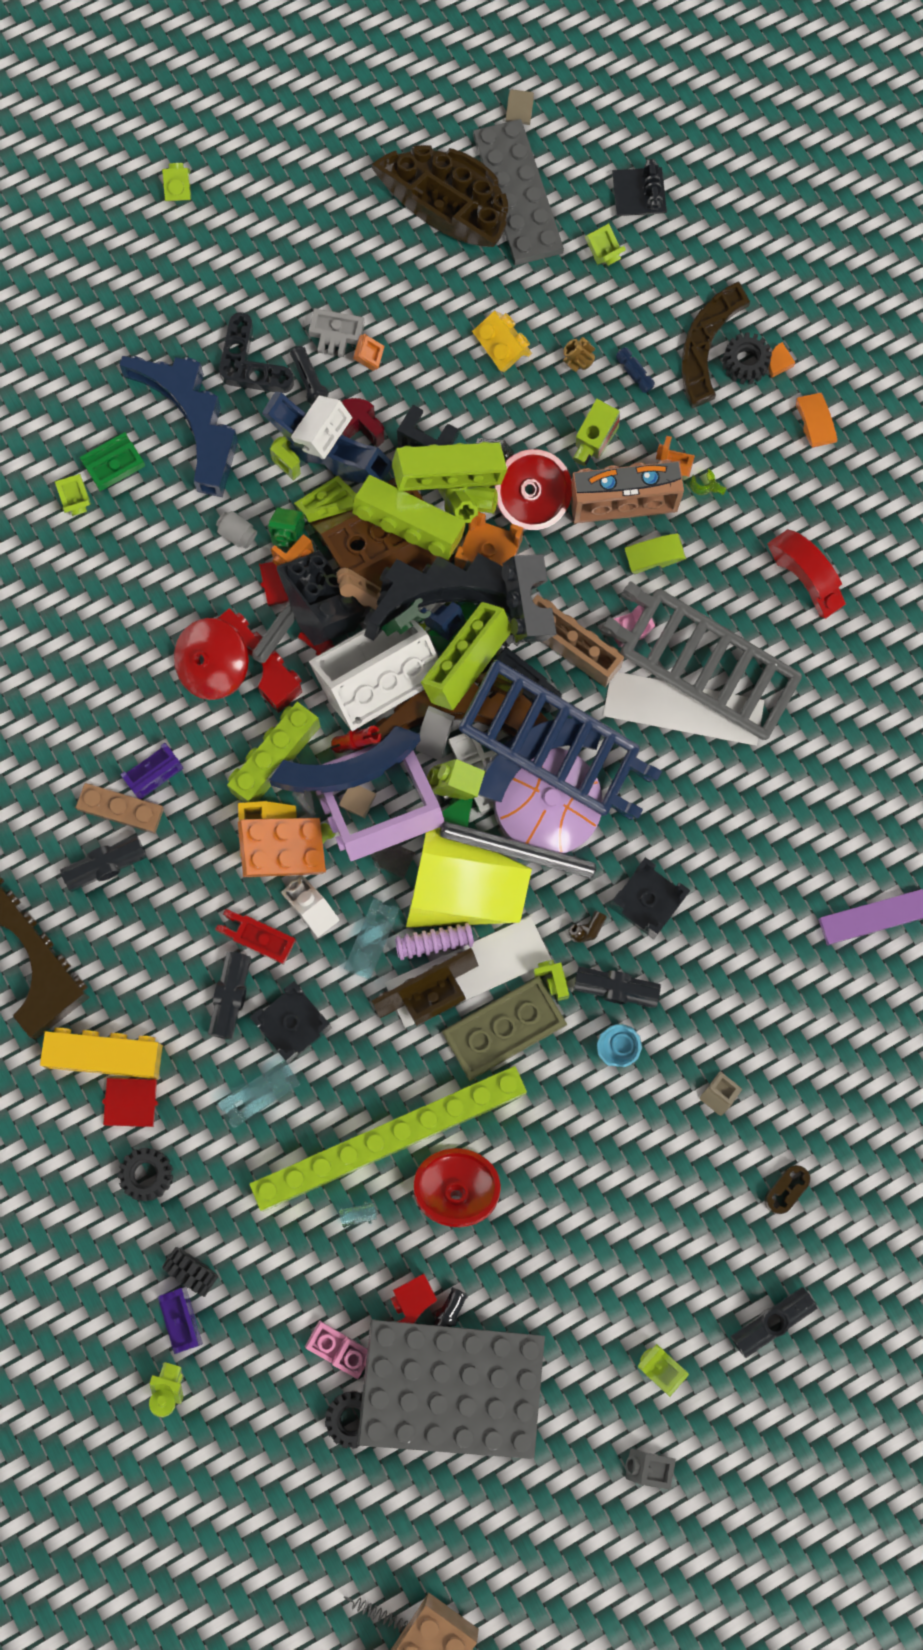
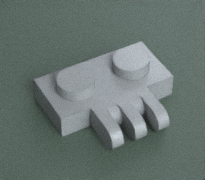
M314 308L309 327V336L320 338L318 353L323 354L325 346L329 345L328 355H334L335 348L339 347L338 357H344L347 343L357 345L359 336L363 333L365 319L364 317Z

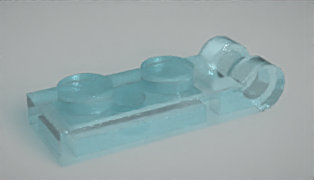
M373 899L344 967L345 971L371 980L398 917L400 908L393 905L389 907L382 904L381 900ZM377 914L387 917L384 925L375 921Z
M283 1060L237 1092L220 1101L218 1106L222 1112L225 1111L230 1118L228 1122L232 1128H235L301 1084L287 1062ZM242 1100L247 1109L239 1112L235 1104Z

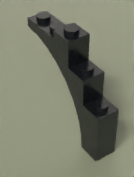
M479 553L473 562L468 560L463 569L437 556L432 565L428 563L425 566L423 572L396 559L392 567L387 566L381 574L380 581L383 583L376 603L378 607L376 610L370 609L365 617L364 624L367 627L364 636L374 641L383 631L381 627L404 612L412 602L419 598L423 602L418 605V608L445 602L476 604L484 602L504 608V611L510 614V608L506 603V583L502 578L503 566Z

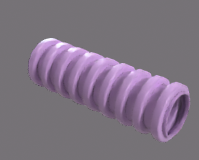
M465 923V926L461 927L460 924H457L456 928L448 926L446 930H443V927H441L439 931L431 929L430 933L422 931V934L419 935L415 932L413 936L405 934L403 938H400V935H398L395 939L398 958L404 960V957L408 956L411 959L413 955L421 957L423 953L430 955V952L434 951L437 954L439 950L447 952V949L451 948L453 951L456 950V947L464 949L465 945L473 947L474 940L471 925Z

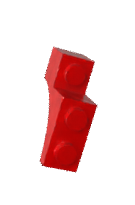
M425 1273L393 1290L395 1296L391 1298L397 1313L403 1312L405 1315L404 1318L397 1322L414 1323L426 1308L438 1300Z

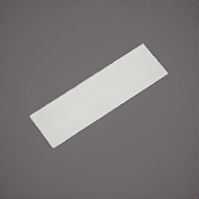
M617 672L609 682L603 713L605 717L757 746V736L665 681ZM709 689L703 690L704 693L716 700L721 693ZM732 694L726 706L740 714L748 697ZM761 699L749 720L759 726L764 706V700Z
M530 916L521 920L520 923H514L475 941L473 947L466 945L464 949L459 948L384 983L388 991L403 984L407 979L415 978L428 971L430 967L439 965L452 958L456 953L472 948L479 966L455 978L466 1000L538 968V963L551 960ZM406 1006L397 1009L405 1028L415 1024Z

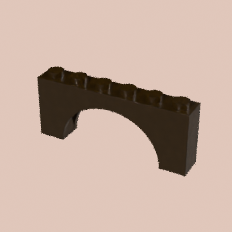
M0 876V926L11 930L20 939L28 953L32 970L31 986L26 1000L12 1016L30 1038L37 1040L90 998L85 992L88 986L79 975L73 977L68 970L71 964L61 953L58 956L54 953L51 947L55 944L45 932L41 935L34 927L38 924L28 911L25 913L21 911L18 907L21 901L12 890L6 892L1 885L5 881Z

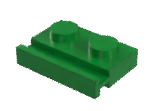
M126 432L79 457L99 491L145 467L144 461Z

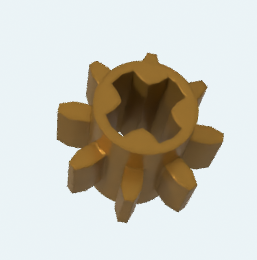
M584 337L580 341L573 339L564 348L563 354L566 357L563 361L575 372L579 368L586 370L594 362L595 355L592 352L595 350V347Z

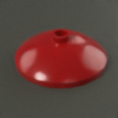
M529 449L512 455L505 461L507 471L501 485H494L498 492L497 507L511 524L521 526L523 529L539 530L553 525L564 515L572 497V481L566 466L555 455L544 450ZM528 484L533 488L532 493L529 495L525 492V487Z
M205 618L191 623L183 630L175 646L174 665L180 682L190 693L207 700L225 698L234 693L245 679L249 663L248 650L243 637L234 626L221 619ZM201 655L204 657L203 664L200 662Z
M460 1148L445 1149L432 1154L424 1160L415 1174L413 1187L414 1197L421 1211L431 1220L449 1227H467L487 1218L497 1206L501 1190L500 1179L494 1166L482 1155ZM459 1196L460 1199H453L452 1197Z

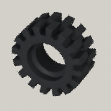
M740 333L736 336V339L732 338L729 344H727L722 360L723 370L727 369L726 375L728 377L731 374L733 375L732 381L736 382L737 378L741 379L740 384L744 385L746 380H748V384H753L754 380L758 382L762 376H765L771 362L772 351L769 352V343L764 346L766 340L763 337L759 341L757 340L758 334L754 333L753 338H751L750 333H745L744 338H742ZM741 352H749L756 357L757 361L754 365H744L738 361L737 355Z
M150 1148L135 1149L131 1151L130 1155H126L123 1158L125 1159L124 1162L120 1163L119 1168L121 1170L118 1173V1178H120L121 1182L119 1185L124 1189V1193L132 1197V1199L140 1201H152L157 1197L163 1196L164 1192L170 1188V1181H173L171 1173L173 1168L169 1163L170 1160L160 1151ZM143 1163H150L156 1169V1179L148 1186L140 1185L135 1179V1171Z
M178 1247L174 1248L162 1266L163 1270L171 1277H174L175 1280L181 1282L185 1287L190 1288L193 1292L203 1297L207 1295L219 1277L208 1266Z
M352 1391L342 1393L332 1401L326 1411L325 1427H327V1433L329 1437H332L334 1443L342 1445L343 1448L351 1447L356 1449L359 1447L357 1444L359 1430H346L341 1424V1415L344 1410L352 1407L361 1411L363 1392Z

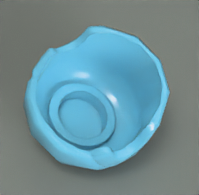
M612 1025L600 1034L597 1042L598 1055L608 1066L627 1067L639 1058L642 1050L641 1037L628 1025Z

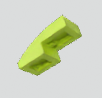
M678 533L650 539L625 548L629 565L634 575L656 566L663 568L686 559Z

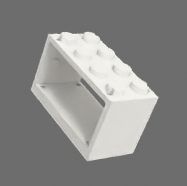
M411 620L413 626L401 635L396 631L387 637L385 632L382 631L374 641L364 636L366 630L364 629L309 661L329 703L351 731L424 690L421 681L439 658L428 634L416 621Z

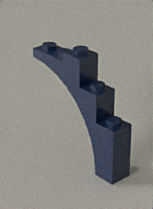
M122 356L120 368L124 378L143 383L160 392L175 404L187 419L196 440L197 464L194 484L197 492L223 498L238 438L235 429H232L230 426L224 424L216 426L221 410L218 396L209 391L199 392L204 377L201 363L188 357L184 359L175 357L173 366H170L161 361L156 363L145 361L138 356Z

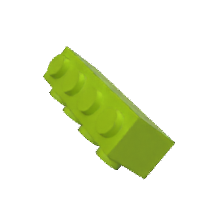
M481 442L479 444L457 443L442 446L433 444L424 447L404 446L396 448L392 461L398 491L501 485L507 471L500 442Z
M372 475L368 476L354 499L352 514L381 527L386 532L405 539L411 544L430 551L435 556L449 560L462 539L466 521L404 491H398L396 487Z
M481 602L421 681L431 703L454 710L511 634L510 622L504 608Z
M296 702L293 707L288 706L284 710L279 724L275 728L272 726L263 736V743L258 748L254 747L246 756L245 760L247 762L242 768H236L229 776L227 786L230 792L243 803L258 802L271 787L269 779L283 760L292 762L321 727L319 718L299 702Z

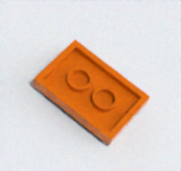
M320 818L246 819L237 822L243 877L319 875L326 872Z

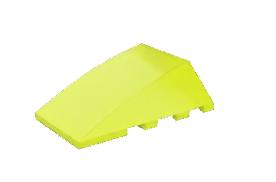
M441 827L425 833L406 927L453 926L457 924L465 925V923H469V925L520 923L532 868L499 853L441 838Z

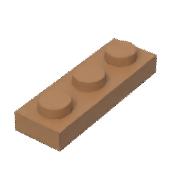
M88 783L84 784L76 805L78 811L153 834L156 833L164 811L161 805Z

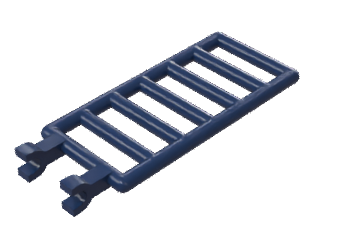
M499 660L492 662L459 724V730L463 734L602 816H606L610 809L613 808L629 820H633V818L639 819L643 809L619 797L618 793L630 770L649 783L652 779L658 781L662 773L660 769L637 758L640 751L638 744ZM500 673L513 682L485 734L473 727L472 723ZM523 687L536 695L510 747H507L495 739ZM546 701L559 709L534 760L531 761L520 755L519 752ZM569 715L582 723L557 774L554 775L542 768ZM592 729L605 738L579 789H577L565 780ZM615 743L627 750V753L603 801L599 802L588 794Z

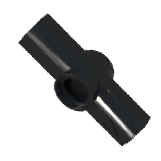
M134 835L113 846L107 845L92 850L87 854L86 858L60 869L61 876L68 890L73 892L95 881L100 882L111 879L118 875L121 869L147 858V855L139 837Z
M227 952L221 980L217 982L214 992V1011L208 1035L233 1040L239 1011H242L246 998L247 986L245 984L251 964V956L237 952Z
M578 966L573 991L599 996L603 1000L612 1003H632L656 1009L661 984L635 979L623 972H602Z
M800 1287L773 1307L764 1310L760 1316L730 1337L738 1351L746 1359L776 1337L784 1335L789 1328L818 1308L805 1288ZM777 1314L780 1318V1326L777 1330L771 1331L767 1325V1320L771 1315Z

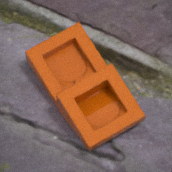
M822 393L796 398V407L804 421L803 431L811 447L836 443L835 427Z

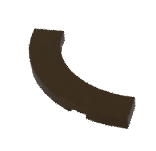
M739 281L717 293L699 311L688 331L682 353L681 374L686 397L692 409L712 401L716 397L708 370V354L715 335L726 321L750 305V300Z

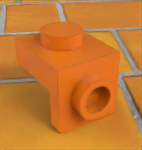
M666 436L664 445L659 444L656 460L679 461L681 475L689 477L695 455L669 450L672 437Z
M303 534L287 553H284L274 545L271 548L274 558L272 561L276 566L312 554L314 552L312 541Z

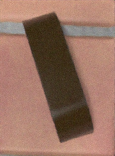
M795 1165L788 1167L765 1196V1205L773 1214H784L793 1207L810 1184V1175L806 1168ZM791 1172L793 1174L798 1172L802 1174L800 1180L803 1182L802 1185L795 1184L791 1189L788 1188L792 1181ZM786 1191L787 1194L782 1200L785 1206L775 1208L773 1206L775 1203L772 1198L773 1195L780 1196Z

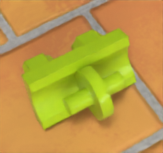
M164 1362L160 1376L152 1375L149 1383L152 1396L149 1399V1407L153 1415L157 1417L169 1416L175 1408V1403H182L184 1395L181 1385L183 1378L181 1367Z

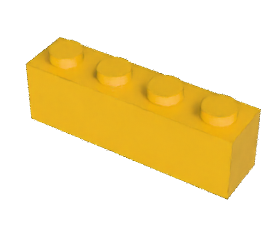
M54 1028V1032H45L40 1061V1066L44 1068L158 1079L163 1045L155 1042V1037L139 1036L138 1040H129L126 1034L110 1033V1038L99 1037L100 1032L82 1030V1035L71 1034V1029Z

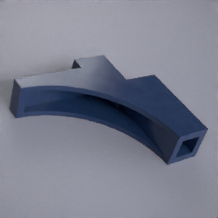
M275 392L262 412L291 442L289 447L304 462L324 464L335 476H339L343 481L364 483L369 475L383 481L392 467V461L378 447L357 442L343 435H340L325 459L304 452L302 449L305 445L294 442L291 436L306 413L290 401L282 392Z

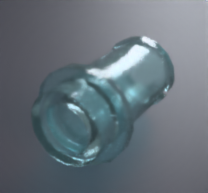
M364 1201L363 1205L339 1210L343 1228L364 1222L372 1224V1220H377L374 1202L368 1203V1201Z

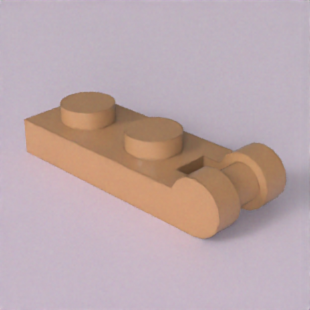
M348 568L338 570L336 576L341 595L344 597L353 596L363 606H370L376 610L378 607L376 603L380 596L381 588Z

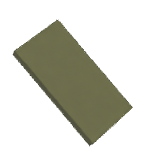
M540 976L444 1029L442 1034L468 1080L471 1081L567 1026V1023Z

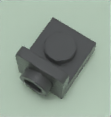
M630 1449L629 1457L626 1461L625 1478L640 1485L671 1490L676 1459Z

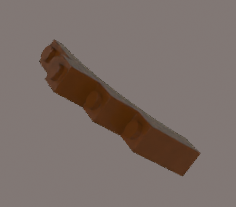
M473 683L454 710L431 703L424 689L407 699L408 701L405 700L398 704L394 709L395 713L388 719L382 718L375 725L380 731L374 732L373 735L381 733V739L378 742L380 743L390 734L395 726L407 730L421 726L429 706L455 716L454 721H462L479 687ZM493 691L490 698L487 696L474 722L490 726L505 695ZM523 694L516 698L500 729L512 737L517 734L532 705ZM540 712L534 725L549 720Z

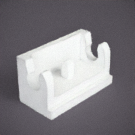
M319 395L291 438L294 442L305 445L302 449L304 452L325 459L352 419V416L340 400Z

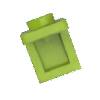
M183 163L168 164L169 169H162L165 201L191 200L190 169L184 168Z
M609 224L584 236L597 265L606 261L608 266L620 260L619 254L626 251L625 246H619Z
M81 474L55 481L64 513L71 511L72 516L87 512L86 506L91 505Z
M658 1344L643 1353L638 1368L669 1397L689 1375Z

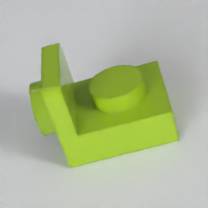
M280 436L271 445V459L294 481L301 474L300 459L291 451L289 447L291 442L285 436Z
M554 960L538 963V968H535L533 971L534 978L551 974V978L547 979L550 994H556L557 1001L568 999L569 992L562 963L555 964Z

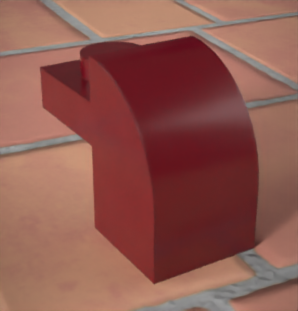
M349 398L341 401L352 416V419L341 435L351 438L358 431H361L375 447H379L385 442V428L375 417L374 405L361 398Z

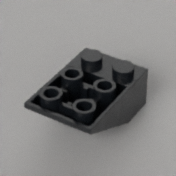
M320 551L277 566L276 569L297 623L314 646L356 630L365 609L355 597H344L341 595L336 576L337 573Z

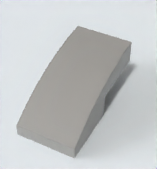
M429 706L419 733L421 741L416 746V751L440 761L445 752L447 738L452 730L455 716Z

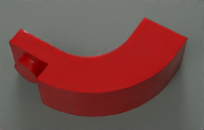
M787 529L767 543L777 566L790 570L804 584L820 617L826 619L846 604L839 589L842 582L825 555L810 540L798 532Z

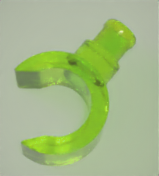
M708 469L706 474L709 481L707 486L699 485L696 482L695 476L692 475L690 487L694 493L706 495L712 491L721 495L725 494L727 487L721 486L720 483L715 481V475L711 470Z

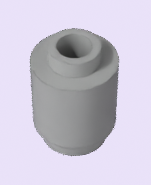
M230 511L228 514L224 512L216 523V526H218L217 533L237 547L248 548L257 535L253 525L233 511Z

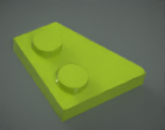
M336 476L294 504L298 511L304 513V518L308 522L353 510L356 493L339 476Z

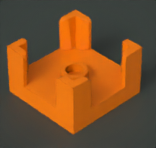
M478 512V515L469 523V530L462 547H458L455 555V565L463 569L467 561L473 562L479 553L503 566L502 563L517 555L523 538V527L511 524L510 531L486 523V515Z

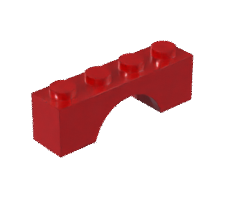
M229 608L217 619L228 622L239 631L246 643L248 655L253 656V650L263 637L257 631L252 633L247 627L249 623L241 613L235 614ZM273 650L266 662L261 663L263 675L258 688L260 694L279 713L303 693L300 685L302 680L294 670L288 671L282 665L284 660Z

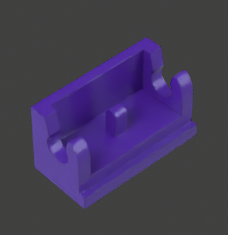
M166 743L160 745L161 748L130 771L127 773L124 771L120 774L138 799H142L184 769Z
M180 1288L158 1296L174 1354L202 1345V1338L187 1288Z

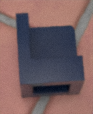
M452 602L448 607L441 605L434 613L431 612V615L424 622L427 627L449 641L466 623L461 607ZM425 607L420 610L421 613L429 611Z

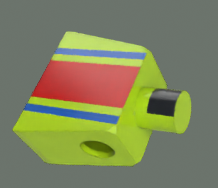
M599 399L595 400L576 435V447L578 450L573 456L574 461L586 466L592 456L596 459L601 457L619 428L620 411Z

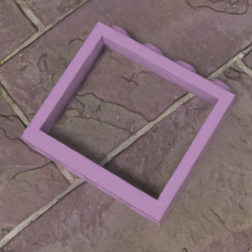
M377 744L361 749L359 751L348 754L346 756H343L341 758L335 759L322 765L338 763L357 757L372 749ZM414 751L403 762L424 807L350 835L333 793H321V790L316 791L318 796L321 794L324 796L320 799L325 815L331 813L332 816L327 818L333 833L339 832L340 836L335 837L340 851L346 849L350 861L442 826L444 818L440 805Z

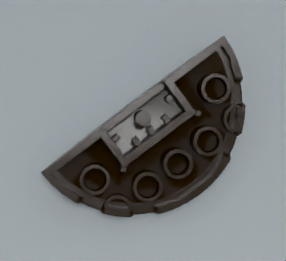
M431 145L413 146L409 152L398 154L396 150L390 152L372 164L373 171L391 193L416 216L440 232L457 240L483 247H494L503 235L508 213L506 193L502 194L498 186L499 180L495 174L476 158L449 148L447 152L433 150Z

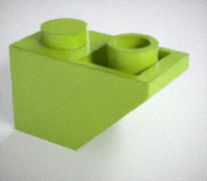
M454 759L433 766L428 772L427 780L434 794L468 800L478 797L485 771L461 760Z

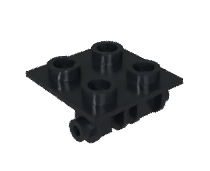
M654 159L647 160L644 168L612 170L617 216L667 213L662 167H659V164Z

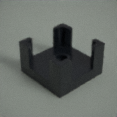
M412 405L397 429L398 448L404 446L424 447L433 444L438 446L453 445L459 435V429L450 424L445 426L437 440L425 434L416 425L423 415V410L415 405Z
M645 857L623 889L612 900L609 907L654 940L691 890L681 883L675 886L654 870L656 865Z
M295 981L289 984L284 989L285 993L265 1010L260 1008L250 1016L252 1021L288 1064L332 1029L330 1023L316 1009Z

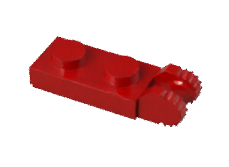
M225 909L223 915L231 921L240 923L237 932H234L224 925H217L215 931L233 939L234 942L282 965L285 964L296 942L295 938L249 916H241Z

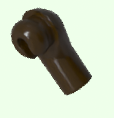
M594 911L588 924H573L569 928L571 939L578 943L596 939L607 916L601 912Z

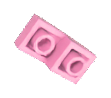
M319 1320L305 1348L358 1379L366 1366L367 1348Z

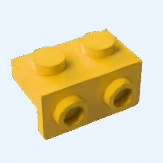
M494 310L472 332L499 370L505 372L523 355L529 357L532 352L528 348L530 343L522 333L518 334L514 326L516 324L507 313L501 314Z

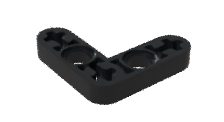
M238 312L234 314L229 320L219 367L222 381L230 386L269 392L287 393L292 390L294 377L289 368L247 361L253 335V323L251 317L246 313ZM241 322H244L245 326L242 327L241 337L238 336L237 326H240ZM234 344H240L244 347L243 351L239 354H233L229 349ZM231 361L235 362L236 372H233L232 376H228L227 372H230L232 367ZM254 371H261L264 374V377L259 381L250 379V375ZM269 373L272 374V378L270 377V380H271L270 383H269V375H268ZM282 376H286V380H284L283 384H279L278 380H280Z

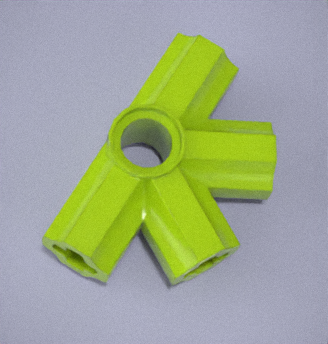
M493 485L437 489L444 499L445 511L452 513L454 516L466 521V523H471L472 519L478 515V512L494 514L496 511L498 492L493 488Z

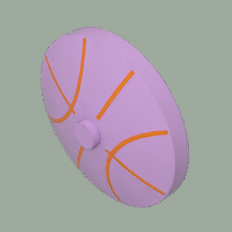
M562 748L551 749L542 768L556 775L568 750ZM578 756L565 781L579 789L590 768L589 765ZM522 768L510 782L502 802L493 801L495 817L508 839L562 854L576 849L589 839L601 817L600 814ZM596 778L588 795L602 802V792Z

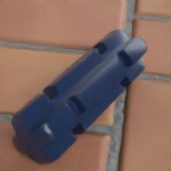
M627 347L619 350L616 353V359L621 365H625L623 368L635 383H639L638 387L641 391L647 393L652 390L655 385L654 380L650 375L646 376V370L635 357H631L633 355Z

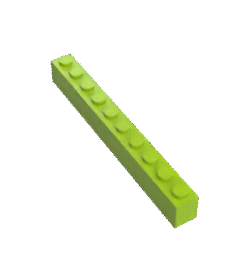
M513 1066L250 1183V1187L260 1211H267L526 1095L527 1091L516 1066Z

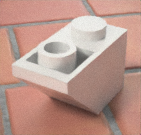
M303 875L289 883L287 888L281 892L317 937L340 921L324 897Z

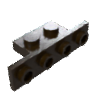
M472 948L456 953L452 958L443 963L430 967L428 971L415 978L407 979L400 986L383 992L377 998L371 1000L379 1018L381 1019L395 1010L406 1006L414 1023L418 1026L466 1000L455 978L479 966Z

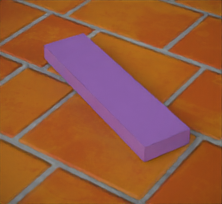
M923 889L819 918L818 920L827 946L923 919Z

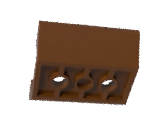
M395 478L386 482L397 488ZM418 490L404 491L423 500ZM353 510L310 523L322 546L326 545L340 569L348 568L380 588L383 583L380 581L381 574L387 566L391 568L396 559L423 572L425 566L428 563L432 565L437 558L430 551L411 544L393 533L386 532L369 521L360 519L357 515L352 514ZM355 540H361L365 543V546L362 550L355 551L350 547V544ZM451 555L449 560L446 561L450 563L454 562L453 556Z

